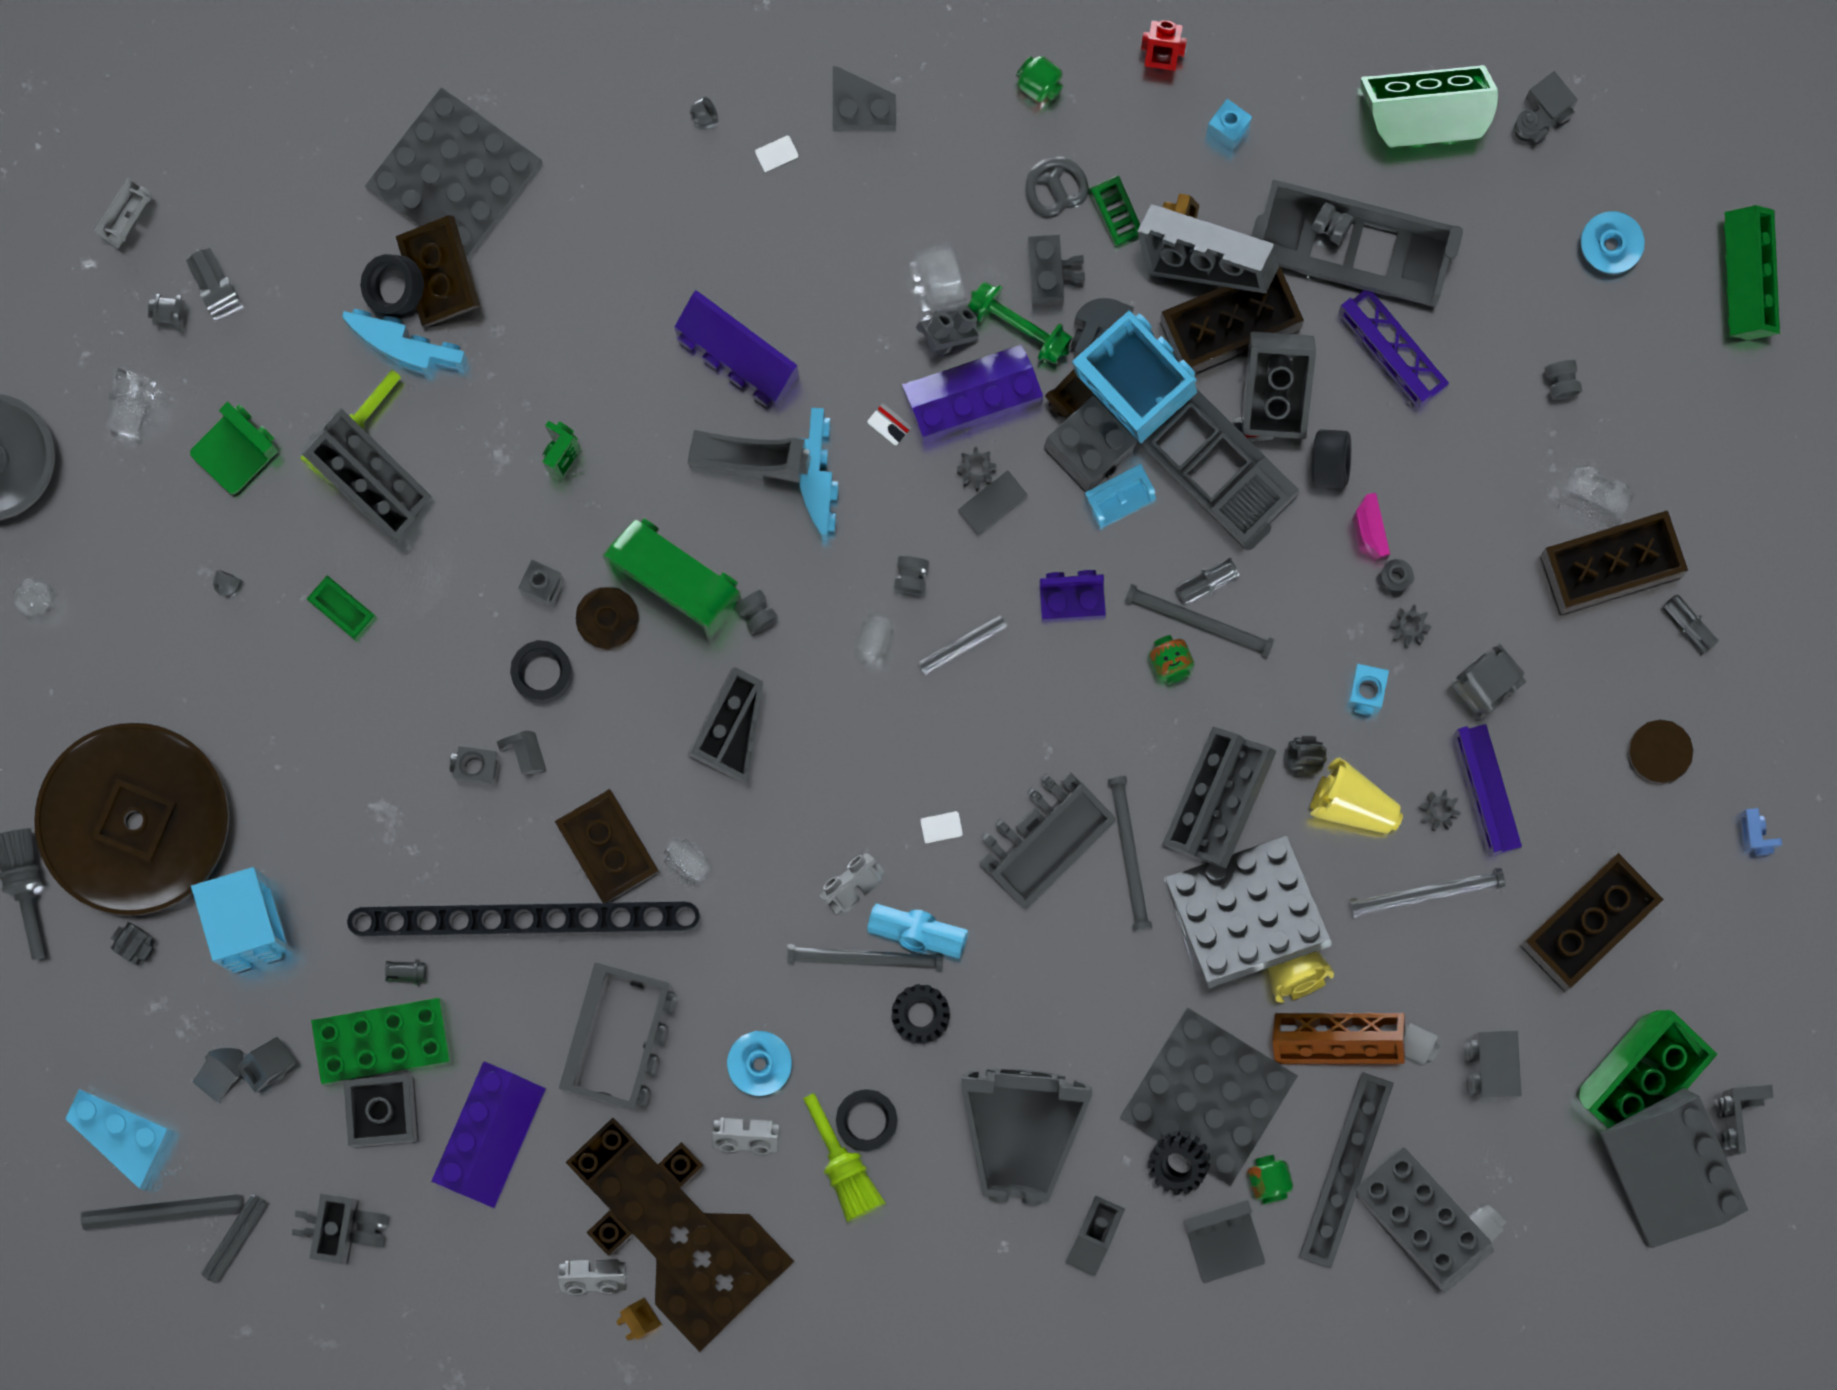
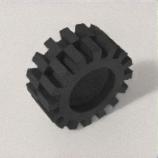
M915 984L912 987L905 988L903 992L898 994L892 1006V1022L898 1034L904 1037L905 1040L915 1042L916 1044L930 1043L938 1039L946 1030L950 1020V1009L945 996L938 989H934L930 985ZM916 1002L928 1003L933 1009V1019L926 1026H915L908 1018V1010Z
M1174 1131L1172 1136L1169 1133L1165 1134L1157 1142L1149 1156L1148 1168H1152L1149 1172L1150 1177L1157 1176L1154 1183L1158 1187L1162 1183L1166 1186L1163 1191L1167 1193L1171 1188L1174 1189V1195H1180L1182 1190L1184 1194H1189L1192 1189L1195 1191L1203 1182L1210 1169L1211 1163L1208 1162L1211 1156L1210 1153L1205 1154L1208 1147L1205 1143L1201 1146L1198 1145L1200 1141L1198 1136H1195L1193 1140L1189 1139L1190 1132L1185 1131L1183 1136H1180V1131ZM1173 1153L1184 1155L1190 1161L1191 1169L1185 1173L1174 1170L1168 1163V1156Z

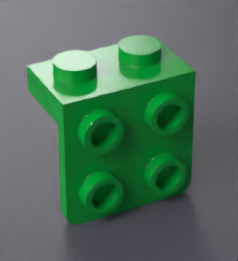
M227 401L219 409L223 417L190 450V456L228 493L234 495L278 451L272 444L275 438L263 426L256 429L249 422L252 416L241 405L238 404L234 408Z

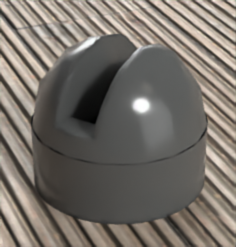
M703 97L691 106L690 115L694 114L696 116L693 119L695 123L705 125L717 119L716 108L709 98Z
M217 570L213 578L214 590L223 596L231 595L238 588L241 579L230 573Z

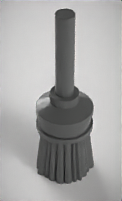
M31 828L0 833V869L2 872L0 873V879L3 886L1 888L2 892L14 895L15 902H19L32 960L45 958L32 898L35 897L34 890L42 884V879L39 878L38 874L39 866L34 863Z

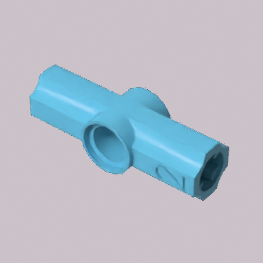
M875 904L872 908L867 926V932L898 940L908 950L924 952L926 949L959 959L963 954L968 936V930L938 922L933 915L923 910H911L907 913L880 904Z

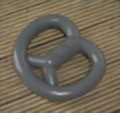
M1051 157L1036 164L1029 172L1025 185L1030 205L1038 214L1043 216L1056 215L1065 206L1081 203L1086 198L1089 188L1087 178L1082 169L1075 162L1065 157ZM1054 167L1051 173L1041 174L1044 170ZM1064 168L1070 170L1078 181L1079 191L1074 196L1067 195L1059 179V175ZM1036 182L1048 183L1056 199V203L1053 206L1045 207L1040 203L1035 191Z

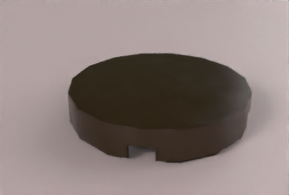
M615 587L595 588L587 593L577 606L575 618L577 630L584 641L595 649L606 651L619 649L629 643L638 630L640 620L637 605L631 596L620 588Z
M1659 719L1647 722L1636 730L1629 742L1628 756L1638 776L1650 783L1665 784L1675 781L1686 773L1692 763L1694 750L1691 738L1681 726L1673 721Z

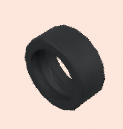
M384 254L375 257L366 265L361 276L360 287L362 297L371 309L377 313L401 315L410 312L418 305L423 295L424 280L418 265L410 258ZM389 266L399 267L405 279L404 293L396 303H387L381 296L379 288L380 278L384 270Z
M536 640L526 643L516 652L511 661L510 675L513 685L524 698L532 702L547 703L557 700L567 691L572 679V667L568 656L560 646L550 641ZM538 653L549 654L554 657L560 667L558 681L546 690H535L529 687L522 675L526 660Z
M869 1089L854 1091L845 1097L838 1107L836 1115L837 1130L843 1141L853 1149L864 1152L879 1150L888 1144L896 1132L898 1122L895 1107L889 1098L879 1091ZM865 1101L874 1102L879 1105L886 1117V1124L882 1133L876 1138L869 1140L859 1139L853 1135L847 1122L848 1114L852 1107Z

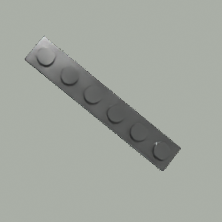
M1365 1072L1362 1073L1300 1258L1332 1268L1357 1194L1355 1188L1360 1185L1394 1085L1393 1082Z

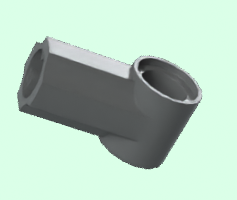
M210 248L197 251L186 260L194 279L201 289L199 293L211 316L240 302L228 277L224 276Z

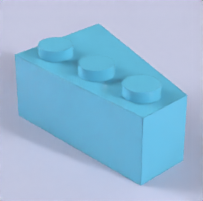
M80 1089L65 1118L139 1189L146 1191L172 1136V1130Z

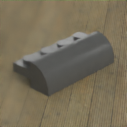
M342 408L337 409L325 424L309 437L300 451L319 472L392 542L397 541L415 521L416 514L432 497Z
M1213 727L1163 844L1201 863H1210L1226 869L1276 754V750L1269 746L1244 739L1239 734Z

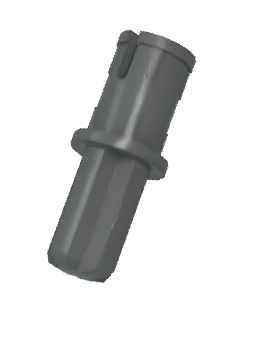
M1229 558L1207 571L1202 569L1201 574L1177 585L1176 591L1182 602H1187L1209 590L1214 592L1215 587L1240 575L1233 560Z
M1674 595L1665 603L1666 610L1683 628L1681 632H1686L1702 650L1703 654L1719 642V639L1700 620L1702 616H1697L1680 595Z

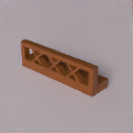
M1275 1013L1272 1039L1274 1061L1278 1064H1405V1013ZM1282 1025H1297L1299 1027L1295 1031H1281ZM1318 1025H1329L1332 1027L1327 1031H1317L1314 1029ZM1351 1025H1361L1364 1027L1360 1031H1349L1347 1029ZM1383 1025H1397V1031H1382L1379 1028Z

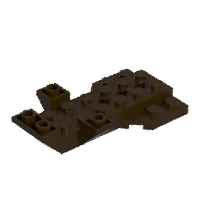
M611 1118L565 1162L610 1209L586 1233L608 1256L613 1254L633 1236L656 1258L655 1305L699 1352L705 1349L795 1262L750 1214L703 1213L686 1195L683 1188L704 1165L682 1142L657 1164L614 1118ZM676 1227L680 1230L684 1227L687 1228L689 1233L685 1235L688 1237L686 1243L683 1244L680 1241L673 1243L671 1239L674 1237L672 1231ZM708 1251L711 1257L708 1260L711 1263L708 1267L700 1265L697 1268L694 1261L697 1259L694 1255L696 1252L705 1253ZM731 1275L733 1281L730 1283L733 1285V1288L730 1291L726 1289L719 1291L716 1287L719 1284L716 1281L718 1276L727 1277Z

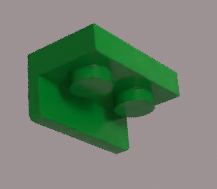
M548 420L545 427L552 441L543 452L542 457H544V460L542 462L549 475L561 482L582 451L577 443L578 438L573 435L574 431L560 421L555 425Z

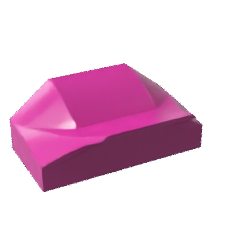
M1376 493L1367 494L1360 501L1352 522L1359 550L1374 562L1387 560L1390 556L1377 495Z

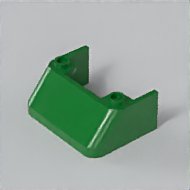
M643 518L641 522L634 520L604 553L603 558L608 570L614 573L618 568L704 627L707 638L713 641L736 609L735 605L742 600L739 590L735 588L738 582L724 572L720 576L657 534L659 528L647 519Z

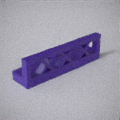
M1364 290L1354 299L1350 297L1340 306V315L1418 408H1421L1449 385L1446 378L1373 292ZM1366 298L1375 307L1374 318H1368L1358 306ZM1379 313L1384 317L1385 320L1378 319ZM1378 325H1388L1394 329L1395 343L1388 342L1377 329ZM1399 336L1405 344L1399 343ZM1398 349L1411 350L1415 354V367L1406 364L1398 354ZM1419 360L1426 368L1419 367ZM1418 373L1431 374L1439 384L1429 391L1418 378Z
M1487 725L1458 728L1454 735L1489 856L1522 848Z

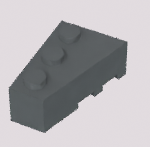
M737 667L732 668L687 755L742 784L747 783L763 681Z

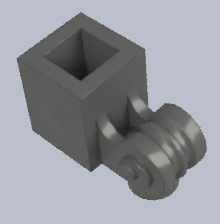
M1555 71L1529 89L1526 99L1534 107L1536 113L1532 110L1522 111L1516 120L1515 131L1520 137L1533 139L1537 143L1550 132L1548 126L1550 127L1556 121L1562 124L1575 113L1573 108L1578 99Z

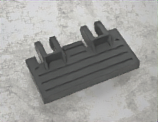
M1071 772L1061 781L1070 791L1068 795L1047 774L1041 778L1043 785L1048 790H1051L1059 799L1052 807L1037 790L1030 788L1026 792L1047 816L1044 817L1034 808L1015 827L1025 837L1023 840L1003 820L999 819L995 823L997 829L1014 844L1007 852L997 844V841L991 835L985 833L981 837L983 842L1001 861L998 862L988 853L979 863L1024 909L1116 820L1112 813Z

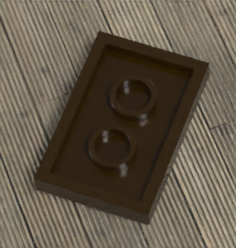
M447 215L396 236L401 256H406L414 261L423 275V295L416 306L421 326L428 327L480 307L454 216Z
M611 789L555 821L602 903H609L659 873Z

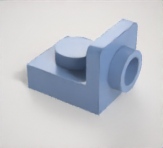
M1759 808L1746 809L1740 813L1745 851H1754L1755 856L1774 854V848L1782 845V838L1763 840L1762 835H1766V821L1764 816H1760Z

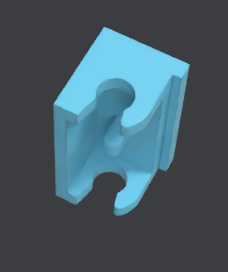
M1142 464L1084 493V500L1100 529L1144 507L1157 498L1154 494L1156 493Z

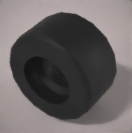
M1320 429L1316 433L1312 457V476L1315 486L1345 488L1347 486L1350 476L1352 451L1351 436L1348 431Z

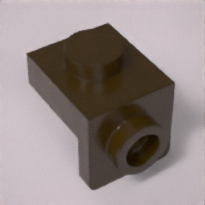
M1074 369L1055 389L1048 391L1045 395L1050 401L1048 405L1051 410L1058 416H1064L1065 418L1070 417L1094 396L1093 392L1076 375Z

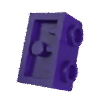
M1096 570L1078 571L1077 576L1065 577L1064 572H1052L1045 574L1046 578L1040 579L1042 621L1106 617L1103 574L1097 575Z

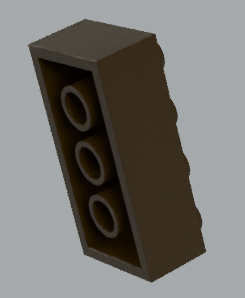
M1617 853L1532 933L1521 946L1565 991H1568L1664 899Z

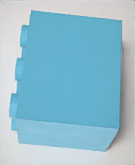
M1128 310L1072 361V364L1079 379L1141 444L1197 393L1195 384L1197 379L1194 377V370L1184 360L1178 362L1172 353L1174 351L1173 348L1163 337L1157 340L1153 336L1150 323L1140 313L1135 316Z
M255 867L191 886L213 962L227 970L232 969V972L235 973L251 968L250 962L263 960V963H269L282 958L281 953L289 951L268 877Z

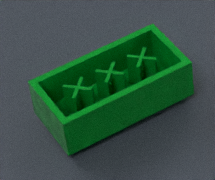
M441 998L311 1020L320 1081L326 1087L344 1084L343 1080L384 1077L454 1064L444 1002Z

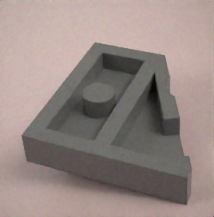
M833 66V129L896 128V94L838 66Z

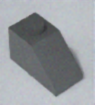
M1095 1196L1066 1262L1096 1276L1125 1209Z

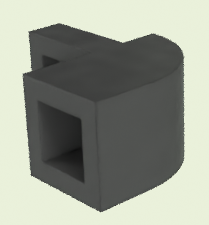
M1097 298L1084 304L1077 312L1074 320L1075 325L1084 328L1083 330L1077 329L1073 337L1071 346L1075 347L1074 358L1079 356L1094 342L1097 333L1102 335L1128 310L1133 313L1134 307L1111 298Z

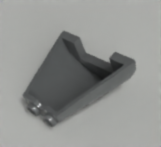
M987 1069L985 1076H978L979 1071H971L964 1074L961 1085L983 1196H989L990 1200L996 1202H1007L1009 1196L1022 1197L1021 1202L1029 1205H1039L1041 1201L1049 1202L1091 1100L1092 1088L1079 1080H1074V1085L1066 1083L1065 1076L1033 1070Z

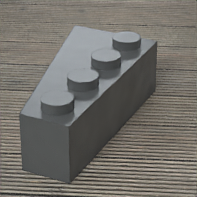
M1153 204L1150 205L1137 231L1148 274L1151 276L1267 293L1279 268L1274 243Z

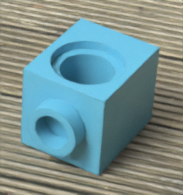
M1226 99L1208 123L1206 133L1232 151L1249 129L1253 116L1229 99Z
M1357 664L1354 670L1347 706L1355 707L1354 712L1364 715H1373V711L1379 712L1383 704L1389 670ZM1362 684H1371L1376 690V696L1371 699L1364 698L1359 692V687Z

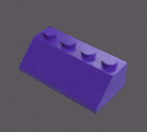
M695 290L674 326L678 335L677 341L689 350L695 347L704 355L701 358L714 369L720 366L729 373L727 378L738 387L742 388L746 385L754 391L752 396L759 403L766 407L770 403L777 408L799 380L798 365Z
M1022 344L902 385L923 445L1043 404V394Z
M483 1061L431 1182L495 1208L546 1088Z

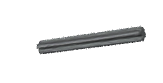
M232 1194L90 1210L81 1213V1225L83 1230L87 1231L238 1214L243 1209L241 1195Z

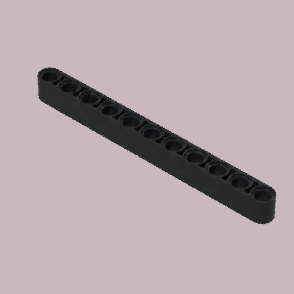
M686 901L359 907L352 910L347 919L349 930L362 939L687 934L697 930L701 924V914L698 908L691 902ZM685 909L695 913V920L687 926H683L677 921L678 914ZM623 910L630 913V921L626 926L618 927L613 924V916L618 911ZM651 910H658L663 915L661 923L657 926H649L645 922V917ZM558 911L564 913L566 917L565 923L559 928H552L548 922L550 915ZM587 911H594L598 915L597 923L589 928L581 925L582 915ZM523 912H529L533 915V923L528 928H519L516 923L517 917ZM464 913L469 919L467 926L460 930L454 929L452 919L455 915ZM490 913H498L501 917V922L495 929H487L484 925L485 917ZM396 914L402 915L404 919L403 926L396 931L389 930V918ZM425 914H433L436 917V924L430 930H423L420 927V919ZM361 915H369L372 921L371 926L366 931H358L355 926L356 920Z

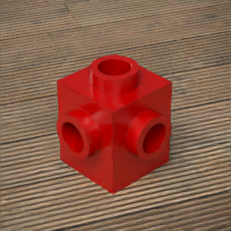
M1168 20L1151 21L1150 32L1143 31L1141 50L1147 51L1144 66L1176 71L1178 56L1184 57L1187 38L1181 37L1183 25H1177Z

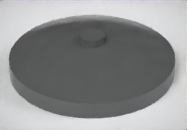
M0 394V520L22 513L31 507L44 493L53 473L55 450L50 431L42 418L24 402L14 397Z

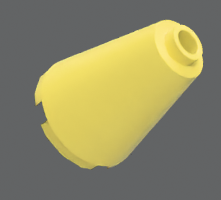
M1336 758L1328 766V768L1333 770L1327 778L1322 776L1310 804V808L1314 811L1310 815L1317 819L1388 834L1391 830L1396 831L1403 819V814L1400 813L1401 806L1345 760Z
M1319 951L1267 968L1272 994L1275 1001L1280 1003L1285 1002L1284 996L1291 995L1292 999L1296 1000L1309 995L1326 985L1324 978L1327 975L1331 979L1334 977L1332 967Z

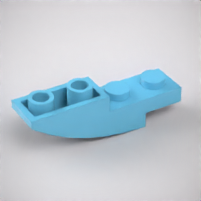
M353 309L352 313L343 312L342 318L359 339L371 349L396 364L431 375L433 363L461 370L465 368L467 357L465 352L460 350L461 347L456 344L443 342L442 346L430 344L428 338L412 335L411 339H408L409 331L406 325L402 324V320L398 318L384 316L383 320L371 317V313L359 309Z
M811 408L809 439H805L806 449L810 450L811 461L808 475L802 474L799 485L806 511L815 530L822 540H828L829 531L835 532L836 513L830 512L831 500H837L838 481H833L832 472L821 471V468H827L828 449H822L823 437H829L830 418H825L824 408Z

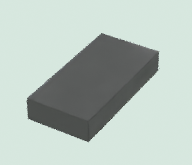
M1007 470L962 505L958 511L975 533L979 535L1028 497V494Z

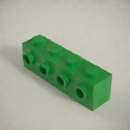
M1752 205L1724 212V234L1726 236L1725 264L1727 266L1728 281L1726 292L1729 304L1728 326L1730 336L1753 340L1780 334L1775 210Z

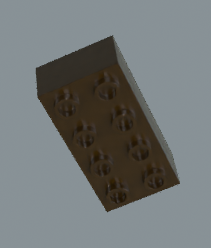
M1280 265L1267 293L1220 287L1161 312L1160 317L1161 324L1178 362L1184 360L1195 373L1247 352L1249 349L1250 332L1291 334L1302 329L1304 323L1302 314Z
M1668 510L1546 547L1541 554L1561 614L1681 578L1688 571Z

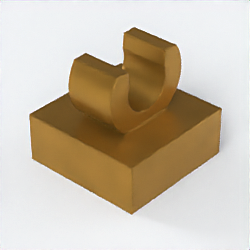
M1179 194L1176 204L1164 202L1162 208L1197 218L1200 205L1191 195Z
M645 1298L620 1311L621 1317L616 1322L618 1326L624 1322L627 1323L631 1330V1333L626 1336L627 1340L633 1338L638 1340L662 1325Z

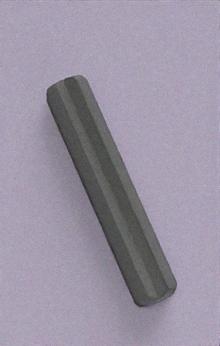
M257 1195L250 1196L203 1269L201 1275L212 1283L218 1282L266 1207L267 1203L265 1200Z

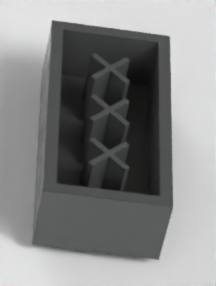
M1405 1147L1355 1188L1359 1200L1445 1294L1494 1252L1490 1239Z

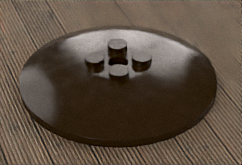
M120 723L97 729L83 736L70 745L56 759L47 772L38 793L34 817L35 835L40 855L47 869L57 883L72 897L87 906L106 913L127 916L145 915L167 909L181 902L193 893L192 885L205 882L222 855L226 843L229 826V807L226 792L217 770L207 756L191 741L172 730L157 725ZM132 812H139L143 817L142 825L134 830L129 829L126 825L127 816Z

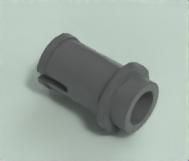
M415 959V962L386 961L385 981L414 982V985H419V982H425L426 963H420L419 959Z

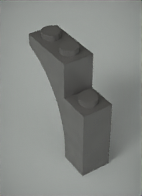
M694 430L687 461L689 467L764 481V477L768 476L800 483L802 474L808 475L811 456L810 450L806 449L805 439L791 437L781 440H760Z

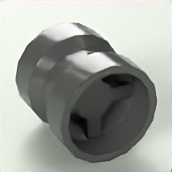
M1326 202L1314 220L1311 230L1318 234L1325 233L1332 242L1339 245L1350 229L1354 217L1348 213L1341 214L1336 211L1334 205Z
M1575 360L1560 361L1545 367L1546 377L1552 383L1550 388L1552 399H1564L1583 392L1581 382L1576 380L1575 373L1578 368Z
M899 556L897 568L899 569L900 576L895 578L894 590L910 594H925L926 583L922 578L928 572L929 561L917 557Z
M762 590L748 595L735 605L739 615L748 619L747 627L751 634L763 630L778 618L773 608H767L766 597Z
M355 1210L354 1221L356 1222L357 1229L351 1233L350 1243L382 1247L384 1237L380 1234V1231L386 1225L388 1215Z

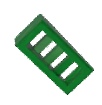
M1119 175L1088 188L1089 195L1114 246H1118L1138 236L1137 231L1141 224ZM1114 188L1116 194L1102 199L1101 193ZM1120 200L1122 205L1109 211L1107 210L1105 205ZM1123 211L1126 212L1127 217L1114 223L1112 222V216ZM1131 222L1133 228L1120 234L1117 233L1116 228Z

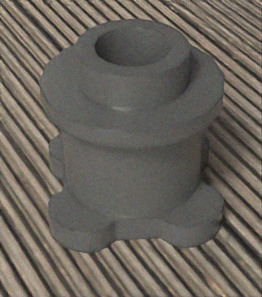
M157 294L155 299H150L148 318H153V325H158L161 322L172 324L175 326V329H181L185 299H182V295H177L176 299L162 298L161 294Z
M1393 559L1384 565L1382 573H1379L1376 577V583L1387 588L1392 597L1398 598L1403 594V590L1413 583L1415 577L1412 567L1406 561ZM1392 572H1399L1402 579H1394Z

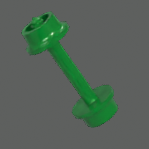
M984 281L977 290L971 291L972 299L968 307L977 316L979 323L985 319L989 312H992L1043 345L1037 357L1039 361L1047 360L1056 365L1062 356L1069 355L1068 346L1073 337L1063 330L1062 324H1058L1053 332L1048 334L997 301L1003 289L1001 285L993 286Z

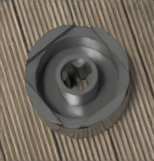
M1500 643L1492 647L1495 653L1492 652L1488 656L1485 653L1464 669L1457 676L1461 682L1456 680L1450 684L1475 714L1479 712L1482 715L1491 713L1502 703L1499 697L1504 693H1514L1526 683V680L1522 677L1525 672Z

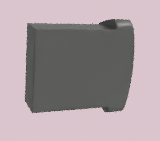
M522 731L497 741L499 751L514 748L522 774H537L546 770L535 732Z
M219 1048L209 1051L205 1056L206 1062L192 1082L216 1102L221 1100L232 1083L236 1082L241 1074L236 1068L243 1060V1054L240 1049Z

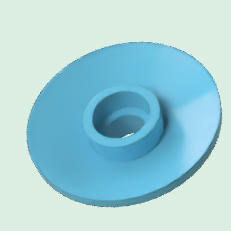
M1607 211L1600 213L1586 224L1582 232L1581 249L1585 259L1595 269L1604 273L1617 274L1631 269L1639 261L1644 251L1645 240L1641 227L1632 217L1622 212ZM1606 241H1614L1617 248L1609 250L1605 245Z
M753 1031L741 1036L732 1045L727 1058V1070L732 1082L741 1091L753 1096H765L778 1091L788 1080L792 1068L791 1054L787 1045L778 1036L766 1031ZM762 1058L766 1061V1067L763 1070H756L754 1068L756 1059Z

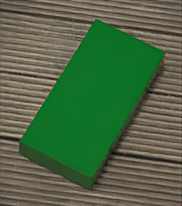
M328 575L306 598L308 602L355 641L376 618L370 610Z

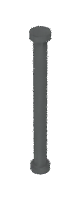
M1131 584L1125 599L1127 603L1131 604L1134 601L1262 651V655L1268 657L1275 640L1270 637L1268 640L1153 596L1138 590L1137 585Z
M1127 776L1113 777L1108 779V785L1112 786L1136 923L1133 924V931L1148 930L1153 927L1152 922L1148 921L1125 789V784L1128 783Z
M1496 868L1493 873L1362 900L1351 898L1349 899L1353 918L1360 917V913L1469 890L1497 885L1498 888L1505 887V878L1502 868Z
M788 944L787 963L794 964V960L936 967L937 971H942L943 954L939 952L937 954L795 948V944Z

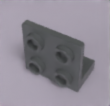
M1772 1085L1732 1088L1722 1092L1723 1098L1718 1099L1720 1117H1725L1726 1130H1722V1145L1724 1150L1729 1151V1156L1746 1153L1742 1109L1765 1106L1764 1101L1773 1098Z
M1249 1200L1184 1220L1197 1264L1205 1283L1265 1264V1258L1250 1213H1252Z

